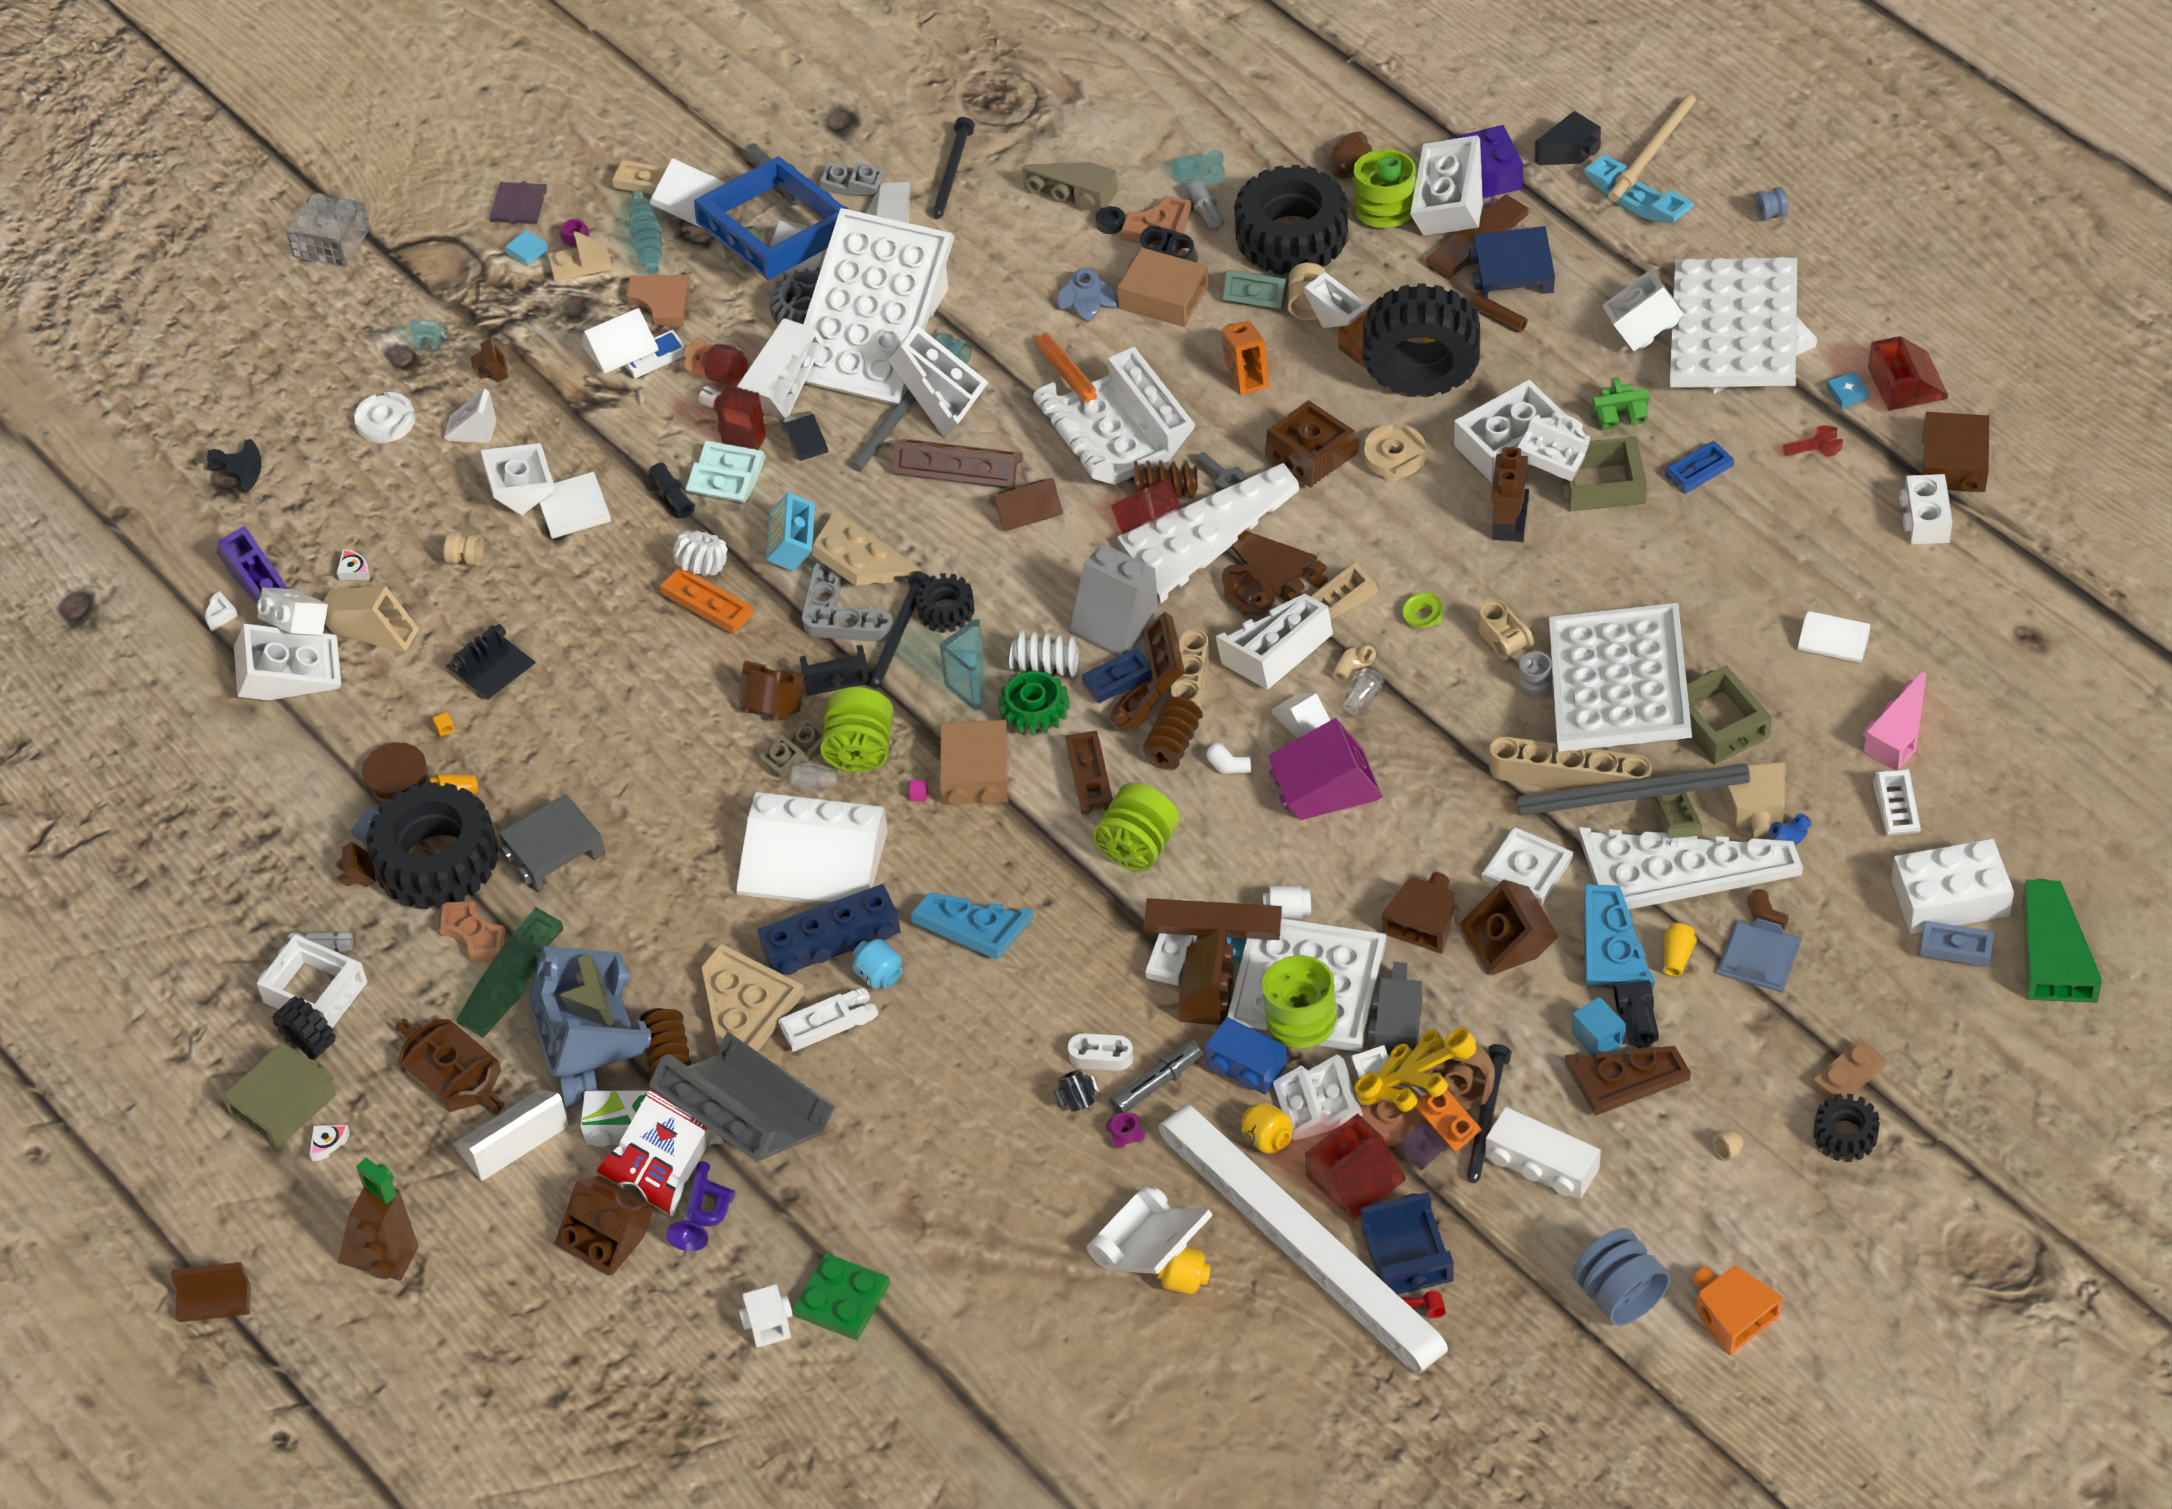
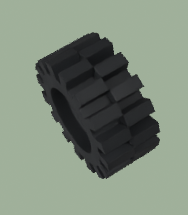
M940 573V579H936V576L933 575L930 577V583L924 580L921 583L922 588L918 587L916 603L919 619L922 620V624L925 627L929 625V630L935 631L939 627V633H945V628H950V632H955V626L957 625L961 629L964 628L965 621L970 623L975 612L973 590L970 583H966L963 577L957 580V575L952 573L950 578H946V573ZM943 599H952L957 601L953 605L947 607H940L934 605L936 602Z
M292 997L272 1016L274 1025L279 1028L277 1029L278 1032L285 1036V1041L287 1043L290 1042L293 1049L295 1047L301 1049L310 1060L317 1059L335 1042L336 1036L332 1033V1027L327 1025L328 1021L325 1017L322 1018L319 1015L320 1012L317 1009L314 1010L309 1002L305 1003L301 997Z
M1847 1093V1099H1842L1841 1094H1836L1834 1102L1828 1097L1825 1099L1824 1105L1820 1104L1817 1109L1813 1131L1816 1146L1818 1149L1823 1147V1154L1827 1157L1831 1152L1834 1153L1833 1160L1839 1161L1840 1156H1845V1162H1852V1156L1855 1155L1859 1161L1863 1159L1864 1152L1869 1155L1877 1144L1880 1122H1878L1879 1114L1874 1112V1106L1871 1102L1864 1106L1865 1098L1861 1096L1855 1101L1853 1100L1854 1094ZM1838 1121H1850L1858 1125L1860 1131L1852 1135L1842 1134L1833 1128V1124Z

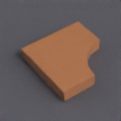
M1164 196L1158 205L1149 210L1128 212L1120 231L1121 240L1141 243L1140 236L1142 231L1152 225L1184 233L1193 210V201ZM1154 240L1151 242V245L1158 246L1162 240Z
M630 275L627 293L628 304L639 305L647 309L653 316L654 325H684L690 288L689 275Z

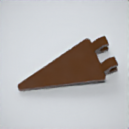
M1246 530L1238 535V540L1231 546L1232 550L1245 564H1252L1270 580L1275 596L1283 593L1288 601L1303 595L1300 591L1305 588V585L1299 580L1303 575L1316 588H1320L1328 582V578L1322 575L1327 570L1326 565L1318 561L1316 555Z

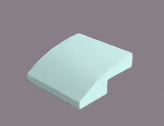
M705 441L699 463L694 462L686 492L745 503L761 472L766 457L764 451Z

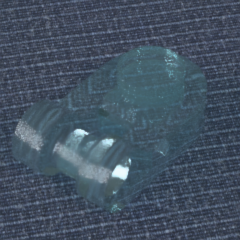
M1212 150L1207 155L1184 156L1175 160L1172 164L1173 180L1181 185H1189L1196 180L1202 181L1203 184L1222 182L1225 179L1223 153L1218 150Z

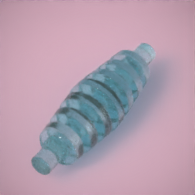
M635 191L632 193V201L628 205L629 237L640 264L646 267L649 274H655L658 272V264L662 260L661 227L653 207L650 205V201L644 198L641 191Z

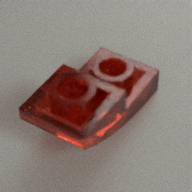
M1167 479L1111 505V509L1121 533L1125 534L1149 522L1181 510V505L1170 479Z

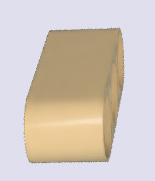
M1190 629L1185 631L1179 639V648L1185 673L1171 685V697L1188 698L1195 702L1202 710L1209 667L1208 637L1201 630Z

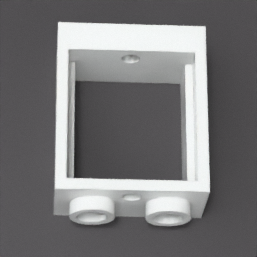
M295 934L289 943L280 949L278 957L271 966L264 970L259 977L257 986L263 1003L280 1009L295 995L283 989L303 963H306L335 976L315 1004L309 1002L314 1010L317 1009L320 1012L319 1015L322 1018L325 1017L328 1021L327 1025L333 1028L368 983L362 964Z

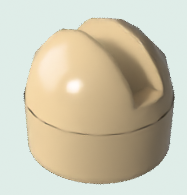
M1727 1130L1713 1137L1714 1150L1723 1161L1731 1160L1741 1153L1744 1140L1739 1133Z

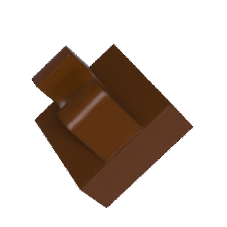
M492 339L480 343L481 351L471 357L472 368H478L479 377L481 379L494 377L497 382L509 378L505 356Z
M352 841L343 846L342 858L336 864L339 869L343 870V874L339 875L337 880L346 886L360 883L365 887L376 882L368 852Z

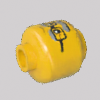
M1267 1102L1251 1106L1244 1113L1241 1120L1242 1136L1246 1142L1263 1153H1277L1290 1143L1293 1122L1288 1114L1273 1104Z

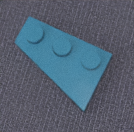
M1585 884V985L1614 986V984L1649 979L1652 988H1654L1655 980L1652 972H1649L1644 958V950L1636 937L1632 926L1633 921L1620 885Z
M929 892L913 910L911 916L912 923L998 960L1031 922L1033 910L1021 908L1020 912L1004 910L1002 904L990 903L989 907L974 905L966 898Z

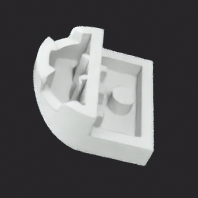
M1554 412L1551 417L1541 418L1540 415L1533 417L1527 432L1517 448L1521 449V456H1528V465L1538 467L1572 482L1584 461L1590 436L1584 434L1582 431L1583 425L1577 419L1566 414Z

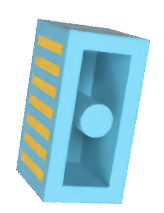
M787 492L769 512L766 561L794 571L812 552L814 502Z

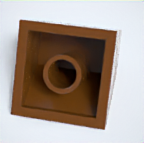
M1505 879L1460 923L1472 947L1490 975H1495L1537 959L1559 937L1530 887Z

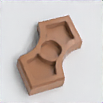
M475 901L445 902V904L441 905L439 922L441 936L453 937L464 943L468 948L471 962L504 961L507 932L503 925L490 924L484 921L477 914Z

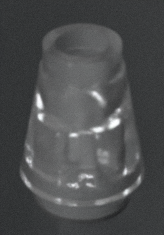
M1363 667L1361 671L1355 672L1341 704L1342 710L1348 715L1356 717L1359 712L1382 692L1383 678L1376 671L1367 667Z
M800 760V763H792L790 789H798L799 793L836 788L838 769H831L830 767Z

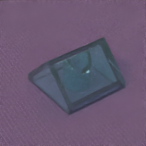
M973 619L940 643L939 647L945 686L972 709L981 710L985 656L980 619Z

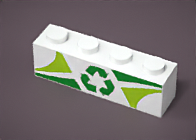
M585 1091L581 1118V1129L585 1144L597 1147L619 1145L649 1091ZM715 1133L709 1145L723 1144L724 1139Z

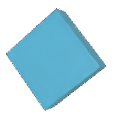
M525 230L506 245L505 249L509 256L529 266L547 251L548 247L544 240Z

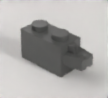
M1393 962L1392 979L1381 978L1380 991H1373L1372 1012H1377V1019H1370L1369 1040H1375V1048L1384 1045L1388 1055L1400 1044H1407L1412 1051L1418 1045L1422 1009V981L1407 980V963Z

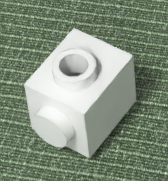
M777 1284L768 1287L760 1286L751 1292L742 1294L745 1308L739 1309L744 1330H752L757 1348L791 1338L787 1318L793 1317L788 1296L780 1297Z

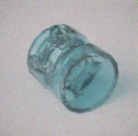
M946 332L939 333L935 340L967 365L972 353V344L964 339L955 340L951 334Z

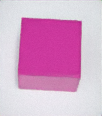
M911 780L909 790L910 801H927V780Z

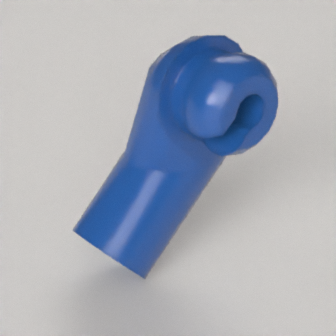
M1798 813L1794 820L1791 819L1786 825L1774 822L1769 828V835L1777 840L1793 841L1794 845H1797L1807 835V829L1812 825L1811 819L1803 813Z

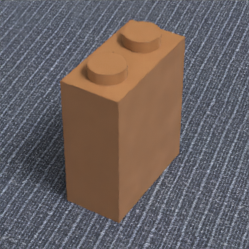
M1141 248L1136 258L1130 260L1125 276L1120 278L1116 284L1115 294L1118 296L1119 309L1185 327L1209 287L1208 266Z
M1006 720L941 723L940 788L943 805L1008 802L1009 739Z

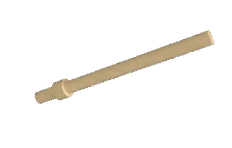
M1687 94L1631 166L1620 173L1616 179V185L1608 193L1609 200L1617 202L1625 191L1631 190L1637 182L1639 173L1695 104V96Z

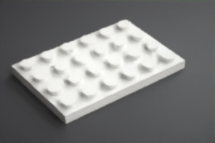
M840 208L803 324L815 328L824 340L804 384L892 405L899 404L906 393L907 386L888 359L916 325L922 330H926L955 238L952 233Z
M1797 258L1675 260L1674 300L1684 315L1672 327L1670 387L1796 386Z
M1678 603L1549 617L1559 752L1692 738Z

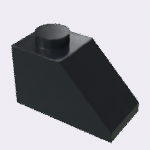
M1573 111L1535 141V163L1538 165L1581 164L1588 157L1595 155L1601 147V126Z

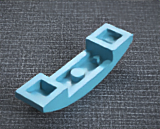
M1603 154L1586 167L1584 172L1591 182L1608 196V193L1616 185L1617 177L1627 168L1626 165ZM1639 181L1634 184L1631 190L1625 191L1616 202L1640 217L1662 223L1675 222L1694 207L1693 201L1672 190L1663 195Z

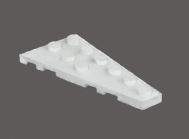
M1282 463L1118 536L1119 547L1125 554L1155 568L1157 599L1161 604L1169 597L1168 593L1177 585L1182 587L1189 581V575L1198 568H1205L1238 540L1239 534L1246 529L1251 530L1258 525V519L1266 512L1275 511L1299 491L1298 481L1286 465Z
M1579 827L1578 832L1594 883L1596 885H1620L1628 910L1801 876L1803 866L1793 841L1752 838L1749 842L1729 841V837L1716 836V840L1697 839L1698 836L1669 839L1666 833L1660 832L1627 835L1622 834V830L1609 829V833L1591 832V828Z

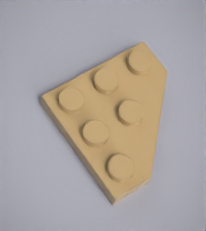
M723 944L719 945L702 966L718 1050L726 1033L730 1032L758 1052L779 1026L778 1020L787 1016L805 994L804 985Z

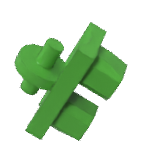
M1619 377L1611 378V387L1602 388L1601 396L1593 398V407L1590 408L1592 418H1597L1602 430L1617 427L1619 424L1617 414L1626 412L1630 424H1643L1647 420V405L1650 399L1649 390L1633 391L1632 384L1621 385Z

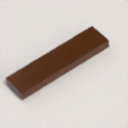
M1505 194L1481 213L1479 228L1460 230L1427 257V266L1450 279L1470 263L1468 248L1473 247L1474 234L1508 231L1528 216V207Z
M1147 898L1144 932L1208 936L1219 929H1225L1227 937L1280 940L1282 906Z

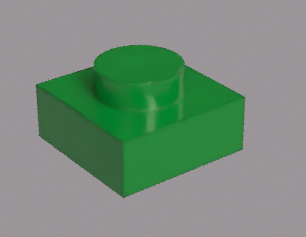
M367 1157L356 1165L362 1185L387 1205L397 1196L392 1182L394 1176L385 1165L380 1163L377 1166Z

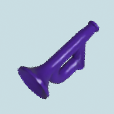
M705 1161L697 1163V1171L693 1179L684 1219L670 1225L666 1233L667 1240L671 1245L680 1250L698 1251L703 1249L709 1239L708 1233L703 1227L715 1226L722 1222L727 1215L729 1203L735 1197V1190L708 1180L710 1164ZM704 1193L716 1198L712 1212L706 1213L701 1210Z

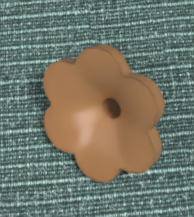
M695 339L692 345H686L683 348V355L685 357L683 361L684 368L687 371H693L696 376H705L708 370H714L717 367V360L715 358L717 353L716 347L714 349V345L707 344L704 339Z

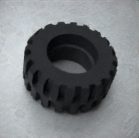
M1283 165L1275 166L1274 170L1269 171L1266 169L1261 171L1257 178L1253 176L1237 194V199L1234 203V217L1238 248L1248 261L1253 265L1257 263L1258 267L1266 272L1272 270L1274 274L1283 275V273H1290L1292 268L1302 263H1314L1323 268L1331 263V258H1337L1342 252V248L1346 245L1348 234L1347 197L1338 182L1334 179L1331 180V176L1323 171L1318 173L1316 168L1309 166L1307 169L1300 168V165H1291V167L1286 168ZM1286 216H1300L1309 219L1296 224H1283L1274 221Z
M1418 283L1414 287H1410L1408 284L1400 286L1397 291L1394 289L1387 291L1383 298L1379 297L1372 303L1365 314L1362 342L1363 363L1367 367L1369 374L1374 379L1377 378L1376 381L1385 388L1387 386L1391 387L1390 389L1393 392L1399 394L1406 392L1408 396L1417 397V394H1425V397L1434 396L1438 392H1441V394L1450 392L1452 387L1458 388L1464 384L1466 379L1468 380L1473 375L1475 368L1479 364V315L1464 297L1460 298V294L1452 289L1450 291L1444 290L1443 286L1434 285V287L1426 286V283ZM1429 338L1436 341L1431 343H1414L1407 341V339Z
M429 782L427 786L419 787L417 784L409 787L410 790L402 793L399 791L394 794L392 801H385L378 809L379 815L375 814L369 823L370 828L366 834L368 854L380 887L385 889L389 897L394 900L399 899V902L403 905L412 907L413 904H416L418 909L428 910L429 906H436L437 909H441V905L445 904V902L465 901L464 897L468 894L473 896L481 889L480 884H486L492 876L491 870L495 869L498 861V843L488 810H486L480 798L473 796V793L461 787L458 790L457 785L445 783L444 786H439L437 782ZM448 835L458 838L451 847L435 855L414 856L408 854V851L416 843L431 836Z

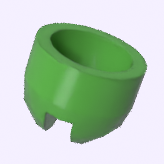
M1394 157L1379 159L1377 164L1379 177L1386 182L1395 181L1401 173V161Z

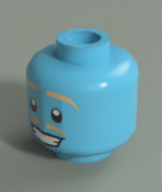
M884 940L863 941L855 948L853 952L855 957L852 964L853 972L869 987L873 989L881 987L887 989L901 976L903 971L901 967L902 958Z

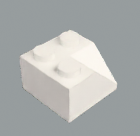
M1652 269L1602 305L1613 325L1633 351L1648 346L1654 340V336L1664 329L1668 330L1674 327L1679 322V318L1684 315Z

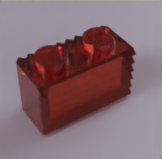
M727 385L721 395H717L713 405V411L717 413V420H719L717 432L721 434L722 444L759 450L767 437L760 395L758 392H748L747 389L742 390V388L737 389L736 386L731 387V385Z

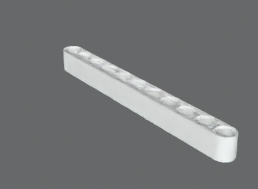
M1184 1104L1158 1124V1130L1162 1138L1173 1150L1410 1370L1416 1374H1421L1447 1353L1448 1347L1445 1340L1427 1321L1191 1105Z

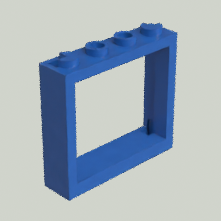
M779 156L694 200L696 224L767 280L828 249L840 208L849 210L848 207L840 204L828 192L822 190L810 178L805 177L792 164L787 163ZM780 184L824 219L786 240L768 247L725 212Z

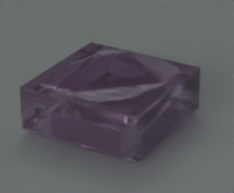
M1425 1120L1397 1144L1420 1170H1423L1448 1147Z

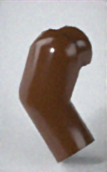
M1761 888L1752 890L1747 897V904L1753 919L1756 920L1758 918L1780 924L1784 931L1789 915L1772 909L1768 898L1769 894L1766 890Z

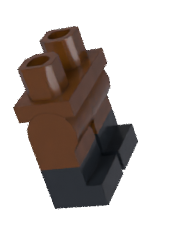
M1503 447L1502 454H1496L1491 492V503H1494L1492 540L1524 542L1529 502V489H1525L1528 456H1521L1520 448Z

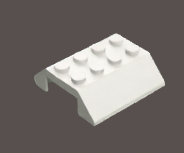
M1135 347L1108 358L1109 375L1092 382L1096 388L1097 398L1090 400L1089 403L1083 402L1075 391L1063 396L1057 395L1054 382L1037 389L1033 394V400L1042 409V412L1051 418V424L1056 428L1072 452L1080 456L1081 464L1085 466L1090 476L1095 480L1114 485L1134 476V461L1138 462L1140 469L1144 468L1146 460L1150 461L1152 468L1157 466L1158 460H1162L1163 463L1169 461L1195 428V423Z

